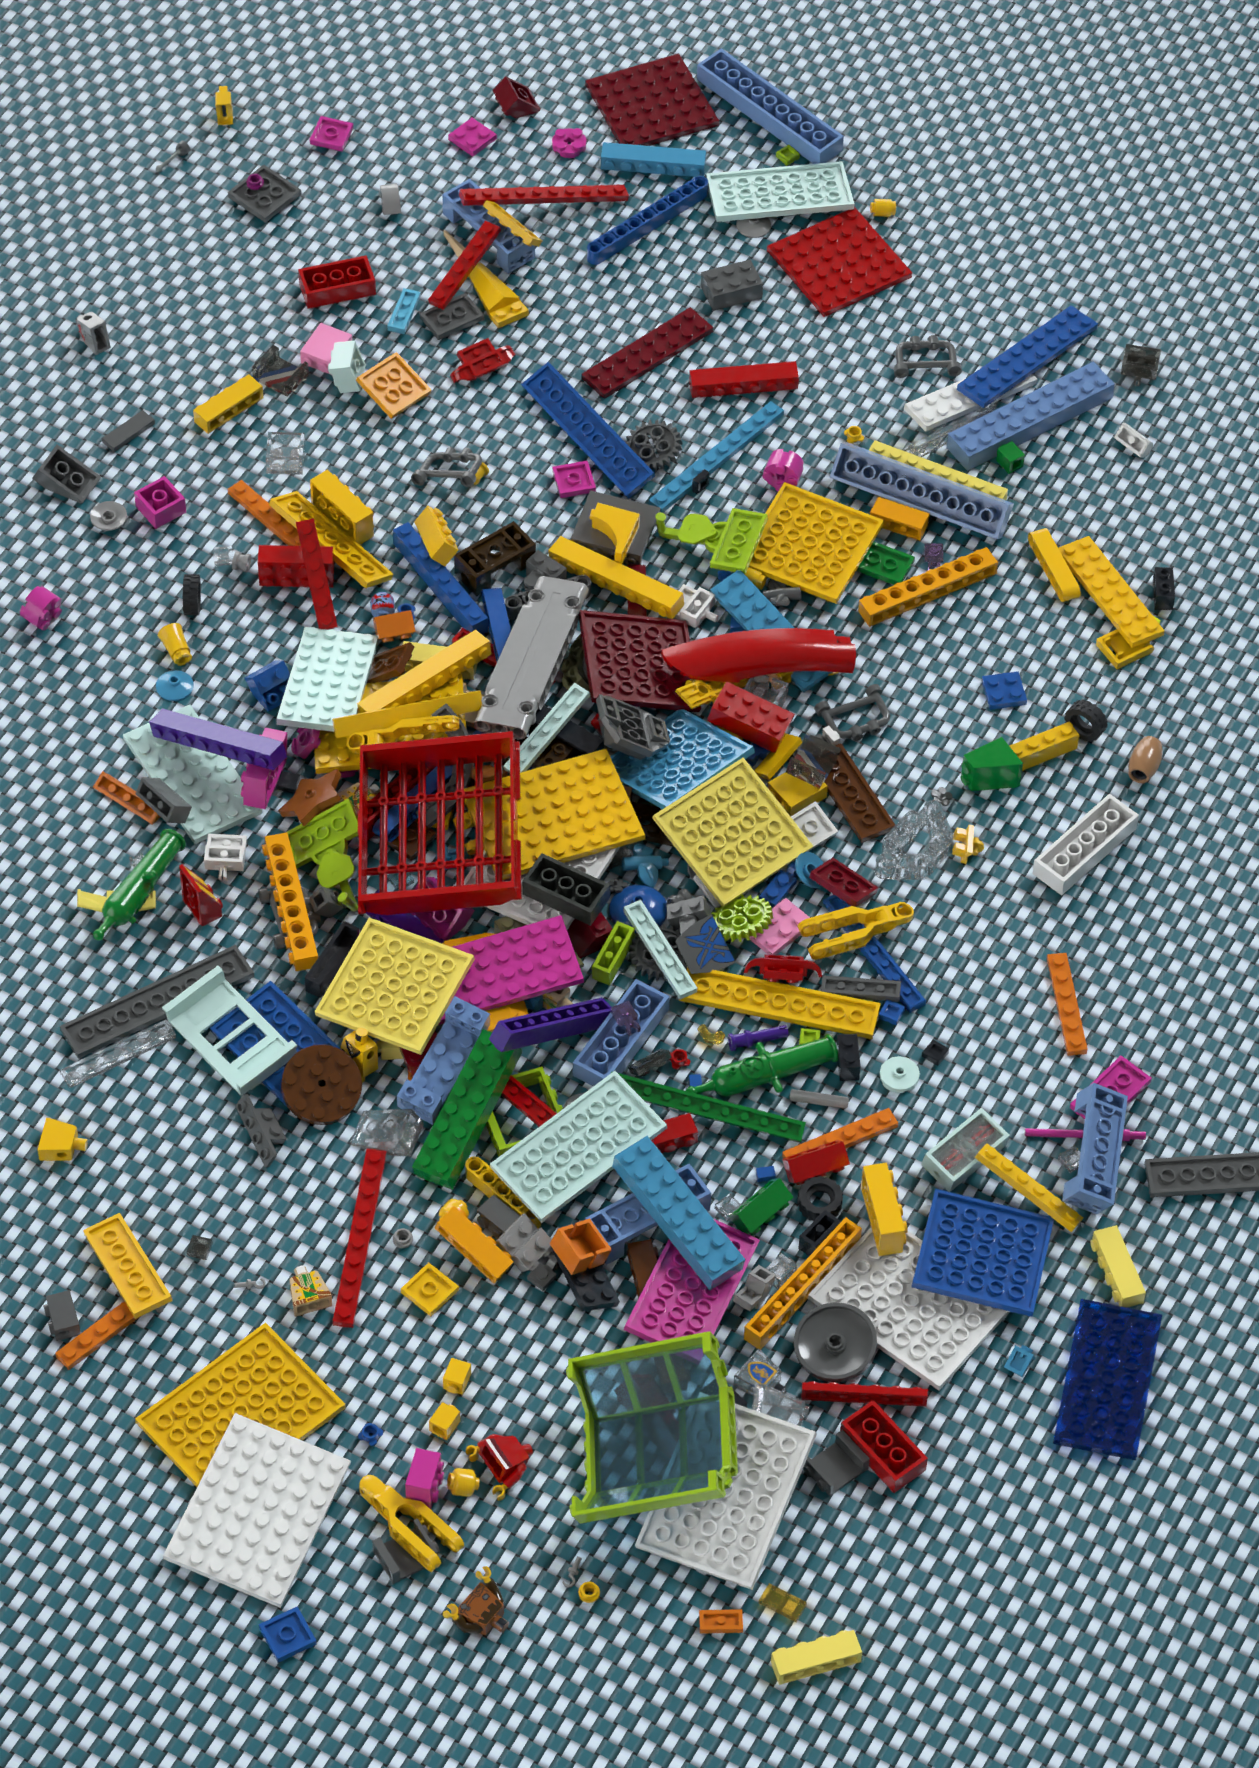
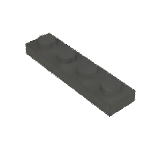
M823 975L821 991L857 999L899 1002L901 981Z

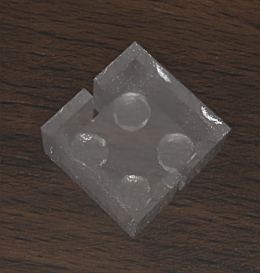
M268 432L266 450L267 474L303 475L305 433Z
M761 675L748 680L744 690L781 708L783 707L788 698L789 683L773 678L770 692V676Z

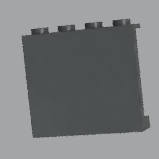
M590 490L571 536V541L611 560H615L616 548L612 540L603 532L592 528V520H590L591 510L596 508L597 503H602L640 514L639 528L623 564L642 565V556L656 524L655 516L660 512V507Z

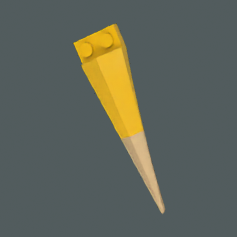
M444 230L445 238L456 256L459 257L465 247ZM479 261L468 277L491 321L500 328L529 316V310L520 301V297Z

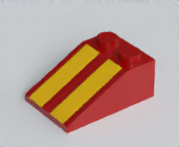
M179 865L182 899L199 924L204 926L221 918L223 904L218 897L215 898L209 884L206 885L202 878L185 865Z

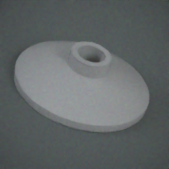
M768 217L737 220L736 226L742 235L750 238H759L770 231L771 222Z
M106 501L97 504L92 509L90 519L92 524L98 529L106 531L115 530L126 522L127 511L120 503Z

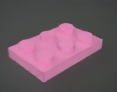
M787 898L772 908L774 919H771L772 924L768 925L769 929H763V934L757 933L756 938L750 936V940L768 955H777L801 935L797 927L802 920L810 918Z

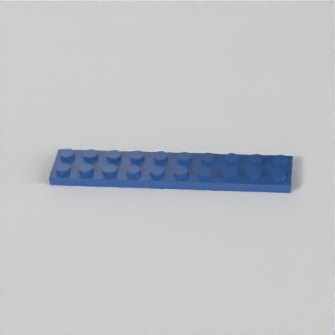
M1071 305L957 385V390L982 408H985L1096 330L1098 323Z
M549 362L521 384L528 394L627 499L632 497L656 476L644 461Z

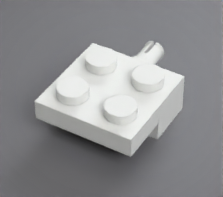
M685 584L681 586L678 591L684 595V606L674 617L675 619L686 620L687 624L694 628L705 618L714 622L718 620L719 615L710 612L711 608L715 605V595L701 587L695 590Z
M208 834L204 855L205 869L219 870L218 879L221 881L222 877L223 881L227 879V871H243L247 836Z

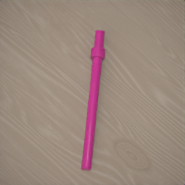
M1025 1128V1136L1083 1138V1130ZM1124 1129L1122 1141H1130V1139L1146 1140V1132Z

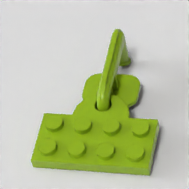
M732 508L727 522L712 524L705 515L689 514L684 518L680 529L665 527L666 515L664 513H657L655 518L658 534L661 537L688 544L705 545L707 550L714 553L710 561V568L731 572L739 570L746 574L767 523L768 515Z
M348 798L313 817L307 825L303 826L300 824L287 831L296 868L313 860L319 865L316 874L320 885L328 889L340 885L342 893L338 896V901L355 912L358 910V905L348 882V879L354 875L355 866L351 857L347 855V841L358 836V816L352 801Z

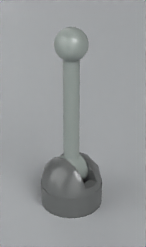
M183 140L179 142L175 148L176 153L161 165H157L156 171L161 172L163 167L177 155H187L191 151L189 145Z

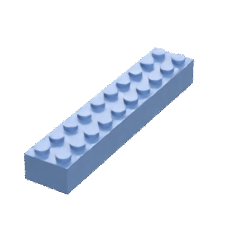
M722 48L697 65V80L782 142L793 147L800 155L813 164L826 163L843 151L844 136Z
M1093 361L948 433L946 448L969 471L997 457V449L1001 445L1013 441L1016 446H1019L1112 399L1115 383Z
M848 442L840 444L829 477L902 505L927 512L932 516L995 539L1003 537L1014 505L1012 502Z

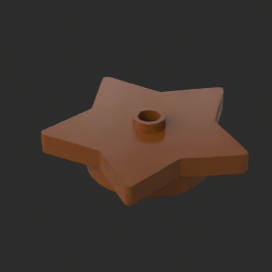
M335 769L318 779H301L295 795L278 812L282 817L297 816L303 826L307 825L313 817L341 801L340 796L335 790L341 773L338 769Z

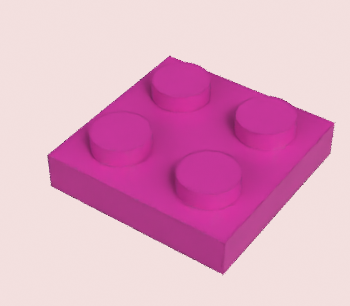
M320 116L310 137V144L343 152L352 133L353 123Z
M473 117L448 135L449 141L472 157L497 139L496 133Z
M588 461L552 467L560 498L589 494L590 490L596 492Z

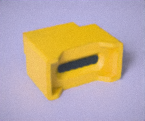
M219 86V92L215 93L218 125H232L233 107L231 92H228L227 86Z

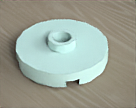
M901 1056L892 1057L882 1064L880 1080L883 1082V1086L891 1092L904 1093L907 1090L914 1089L918 1084L919 1068L909 1058Z

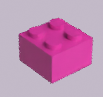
M165 476L134 492L136 508L155 529L186 513L184 496Z
M416 1448L405 1484L406 1499L422 1501L430 1509L433 1503H437L439 1496L438 1484L442 1485L444 1479V1462L441 1461V1453Z

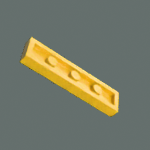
M485 201L483 207L488 210L487 213L494 218L497 217L499 223L504 227H509L513 235L521 237L523 239L522 242L527 246H540L542 240L497 203Z

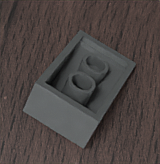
M59 445L54 447L32 477L33 480L47 490L80 504L84 502L101 478L100 475Z

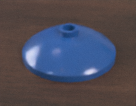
M631 885L613 896L609 912L614 924L619 921L633 927L623 909L625 906L639 900L643 902L659 927L662 926L667 918V902L664 896L652 887Z

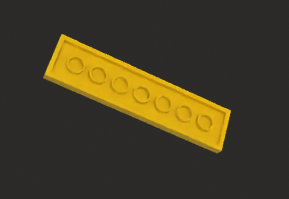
M298 491L270 499L269 505L296 529L295 522L314 518L320 546H332L334 562L364 588L392 580L393 573Z
M1090 536L1058 547L1071 572L1131 648L1164 636L1165 630Z

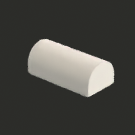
M1122 423L1114 436L1116 440L1141 458L1146 457L1153 448L1151 441L1126 423Z

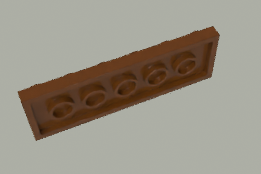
M841 743L811 755L822 771L828 775L824 781L828 786L827 792L861 843L895 830V823Z

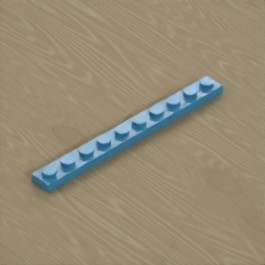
M772 401L767 403L652 496L648 504L660 507V512L664 513L692 490L693 478L704 469L712 474L784 415V410Z

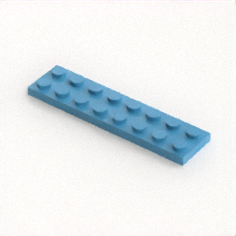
M737 570L710 589V592L715 595V599L745 631L794 628L742 571ZM794 671L791 675V680L804 693L832 672Z

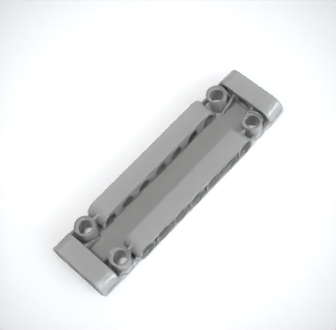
M546 576L538 578L534 589L528 593L527 605L522 606L487 684L485 696L481 700L482 706L474 722L476 730L482 733L513 731L515 739H524L527 736L530 726L536 722L537 709H542L576 631L579 619L578 614L589 592V588L585 584Z

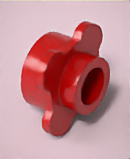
M676 1049L668 1054V1059L671 1060L673 1069L677 1070L682 1066L690 1065L691 1061L687 1058L685 1050Z

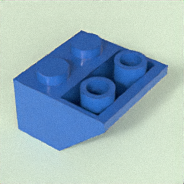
M275 660L246 676L245 680L252 695L267 711H270L281 705L290 672L284 660Z

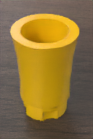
M171 623L161 628L157 636L164 644L174 663L182 666L191 661L192 655L184 637L181 624Z

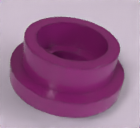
M251 174L246 184L249 189L258 190L263 187L264 180L259 174Z

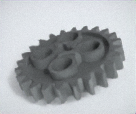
M649 420L648 425L642 422L641 428L636 425V431L630 430L631 436H626L627 441L625 443L655 472L658 471L659 467L664 470V465L670 467V461L676 462L675 456L680 457L679 451L682 450L681 445L683 443L680 433L677 432L676 427H672L671 423L666 425V422L663 421L659 424V421L656 420L655 424H652V421ZM647 435L651 436L659 457L655 456Z
M663 924L662 928L659 929L668 943L674 945L671 946L673 951L687 970V964L675 942L681 936L680 929L673 931V926L667 929L666 924ZM636 933L635 939L632 940V945L629 946V959H632L631 965H636L635 971L642 970L641 976L649 974V980L655 976L656 981L660 977L666 981V977Z

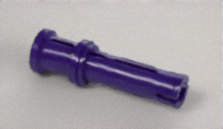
M783 1025L753 1032L745 1030L743 1033L735 1035L730 1033L727 1035L730 1050L734 1051L739 1047L746 1046L749 1048L758 1042L788 1037L789 1032L787 1026Z

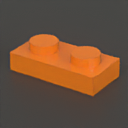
M742 1609L699 1610L700 1633H743Z

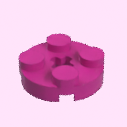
M579 128L557 129L552 138V148L555 153L557 151L562 157L574 158L579 156L580 152L586 150V137Z
M298 728L296 732L299 735L297 739L293 738L292 752L306 759L313 748L317 749L320 745V730Z

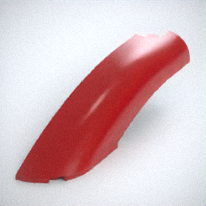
M775 628L741 631L706 637L675 645L661 651L664 661L671 668L675 667L681 671L680 674L703 681H727L739 683L740 680L782 672L825 671L853 673L856 663V646L851 643L850 637L835 636L834 630Z

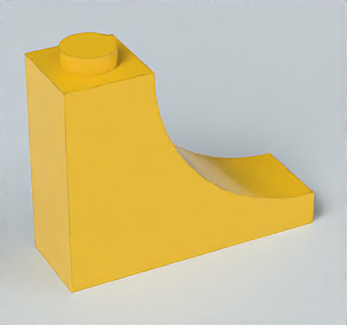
M597 503L596 508L592 509L590 513L592 528L603 532L612 540L616 548L614 561L622 564L639 528L640 514Z

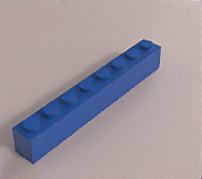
M407 522L393 529V544L462 628L470 632L477 630L482 635L487 633L488 617L445 566L431 559L422 538L410 523Z

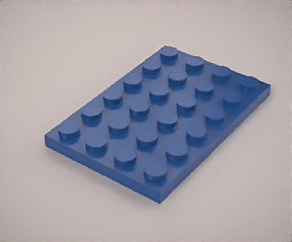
M269 981L246 999L287 1042L293 1040L297 1044V1052L312 1045H330L341 1049L272 981ZM236 1007L210 1027V1030L221 1041L249 1018ZM253 1024L228 1043L226 1047L238 1058L265 1038L266 1035ZM286 1063L262 1081V1083L287 1107L281 1092V1079L287 1065Z

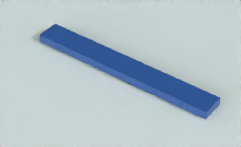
M836 895L823 900V904L829 912L850 907V905ZM855 923L842 928L846 933L866 927L861 923ZM875 936L871 938L865 947L858 948L883 980L901 981L900 1002L909 1013L926 1005L925 998Z

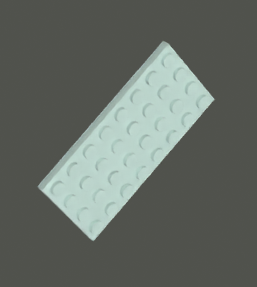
M843 161L706 174L716 222L854 209V201Z
M305 627L279 709L277 725L334 732L333 718L358 714L357 703L362 700L378 645L377 635Z
M191 705L174 711L199 718ZM149 723L123 734L124 741L149 778H160L192 806L186 823L180 824L194 844L208 839V834H219L262 814L261 808L243 805V797H241L243 782H241V777L227 757L153 737Z
M614 1071L490 1163V1168L542 1223L613 1170L612 1165L615 1155L645 1136H648L651 1140L667 1129V1124Z

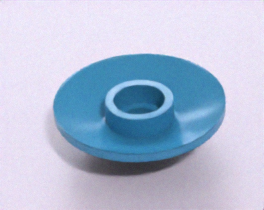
M179 670L165 672L156 682L157 693L169 701H179L187 698L194 688L191 676Z
M801 853L795 861L798 877L805 885L811 888L821 887L809 876L811 871L823 864V861L814 853Z

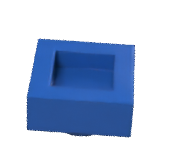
M886 1000L879 1013V1019L897 1025L905 1011V1006Z

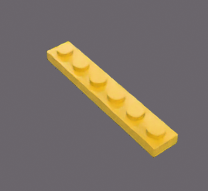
M986 1143L975 1156L979 1162L1071 1233L1082 1221L1083 1217L1062 1202L1060 1198L1053 1195L1043 1185L1031 1178L1026 1172L1018 1168L1012 1161L1005 1158L989 1144Z

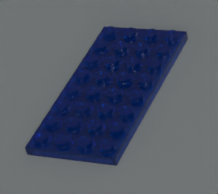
M1086 1299L1080 1300L1053 1444L1136 1460L1162 1314Z

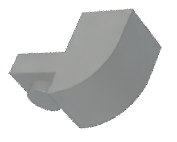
M397 183L380 185L379 196L382 202L383 214L401 213Z
M758 1265L749 1273L745 1286L735 1294L733 1302L749 1311L754 1307L758 1309L768 1296L776 1274Z

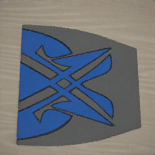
M712 915L691 925L675 941L691 974L708 973L735 963Z

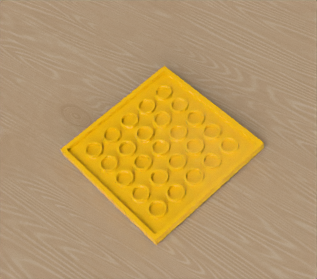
M784 482L765 513L768 515V520L749 567L763 572V575L791 587H800V590L837 604L884 525V520Z

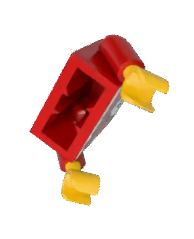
M492 1434L477 1443L478 1446L476 1447L474 1445L467 1446L465 1452L469 1455L468 1458L471 1462L476 1461L480 1455L499 1483L503 1482L502 1485L494 1486L492 1490L493 1495L497 1491H502L497 1497L498 1501H501L506 1496L505 1490L507 1488L511 1489L523 1476L527 1469L526 1464L529 1456L533 1454V1450L530 1444L521 1445L515 1436Z

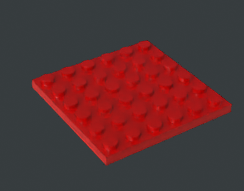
M855 207L852 210H846L767 246V252L823 317L912 278V271Z

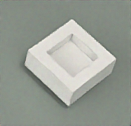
M830 726L823 728L822 736L831 747L840 743V736L836 731H833Z

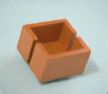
M590 1218L577 1222L574 1226L571 1224L558 1228L550 1242L551 1247L571 1275L585 1271L587 1267L591 1269L603 1265L612 1250Z

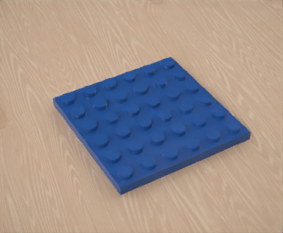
M935 1189L912 1288L1032 1317L1054 1219L1050 1216Z

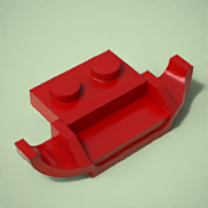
M486 338L457 351V356L463 365L456 368L450 377L454 383L459 380H476L485 374L507 366L516 354L509 345L495 350L489 338Z
M765 954L764 958L750 960L744 969V973H748L751 967L760 966V974H763V978L770 982H778L779 979L787 980L789 983H798L803 981V976L807 977V969L815 970L818 973V977H822L820 967L812 961L804 960V957Z

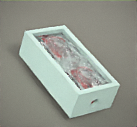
M980 1108L925 1154L921 1165L948 1192H951L983 1165L975 1156L986 1143L999 1152L1006 1146L1010 1135L983 1108Z

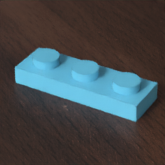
M403 288L387 325L388 331L405 334L421 297V292Z

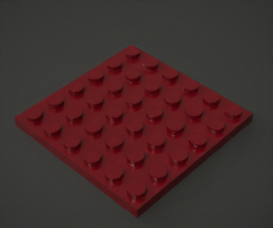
M679 53L585 80L586 88L619 144L651 146L719 126V119Z
M586 610L579 611L578 617L592 703H596L597 697L601 694L636 707L668 710L684 709L690 712H700L701 706L694 709L690 708L675 692L676 689L685 686L686 681L692 678L681 675V671L675 667L671 668L664 661L661 654L663 649L690 642L686 620Z

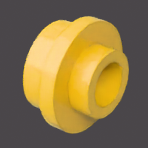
M588 1581L580 1586L578 1594L582 1601L592 1603L599 1598L600 1589L594 1582ZM588 1591H590V1592H592L593 1594H592V1595H587V1594H585V1593L588 1592Z

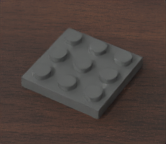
M262 165L252 173L259 174L263 178L264 185L258 190L249 189L246 184L247 177L227 192L228 198L265 223L302 195L300 188L265 165Z

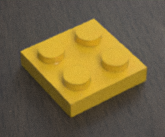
M430 1263L426 1264L401 1288V1293L429 1316H432L459 1291V1286Z

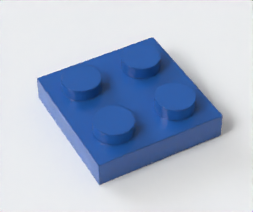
M1019 671L982 676L981 681L990 710L1027 705V698Z
M298 1606L258 1624L259 1630L278 1663L317 1645V1641Z

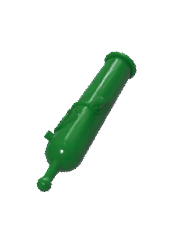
M164 829L160 834V839L104 902L102 907L104 922L99 929L93 932L95 940H102L105 932L111 926H121L127 922L134 924L137 919L133 915L137 914L150 896L149 894L153 892L155 884L178 852L183 851L186 847V842L180 833L173 829Z
M826 1034L822 1039L770 1053L765 1050L761 1042H758L755 1045L758 1056H751L741 1061L722 1065L714 1071L710 1081L695 1087L689 1086L686 1091L696 1094L715 1091L717 1094L727 1097L770 1083L777 1093H781L783 1091L780 1083L781 1078L829 1061L837 1062V1046L830 1034Z

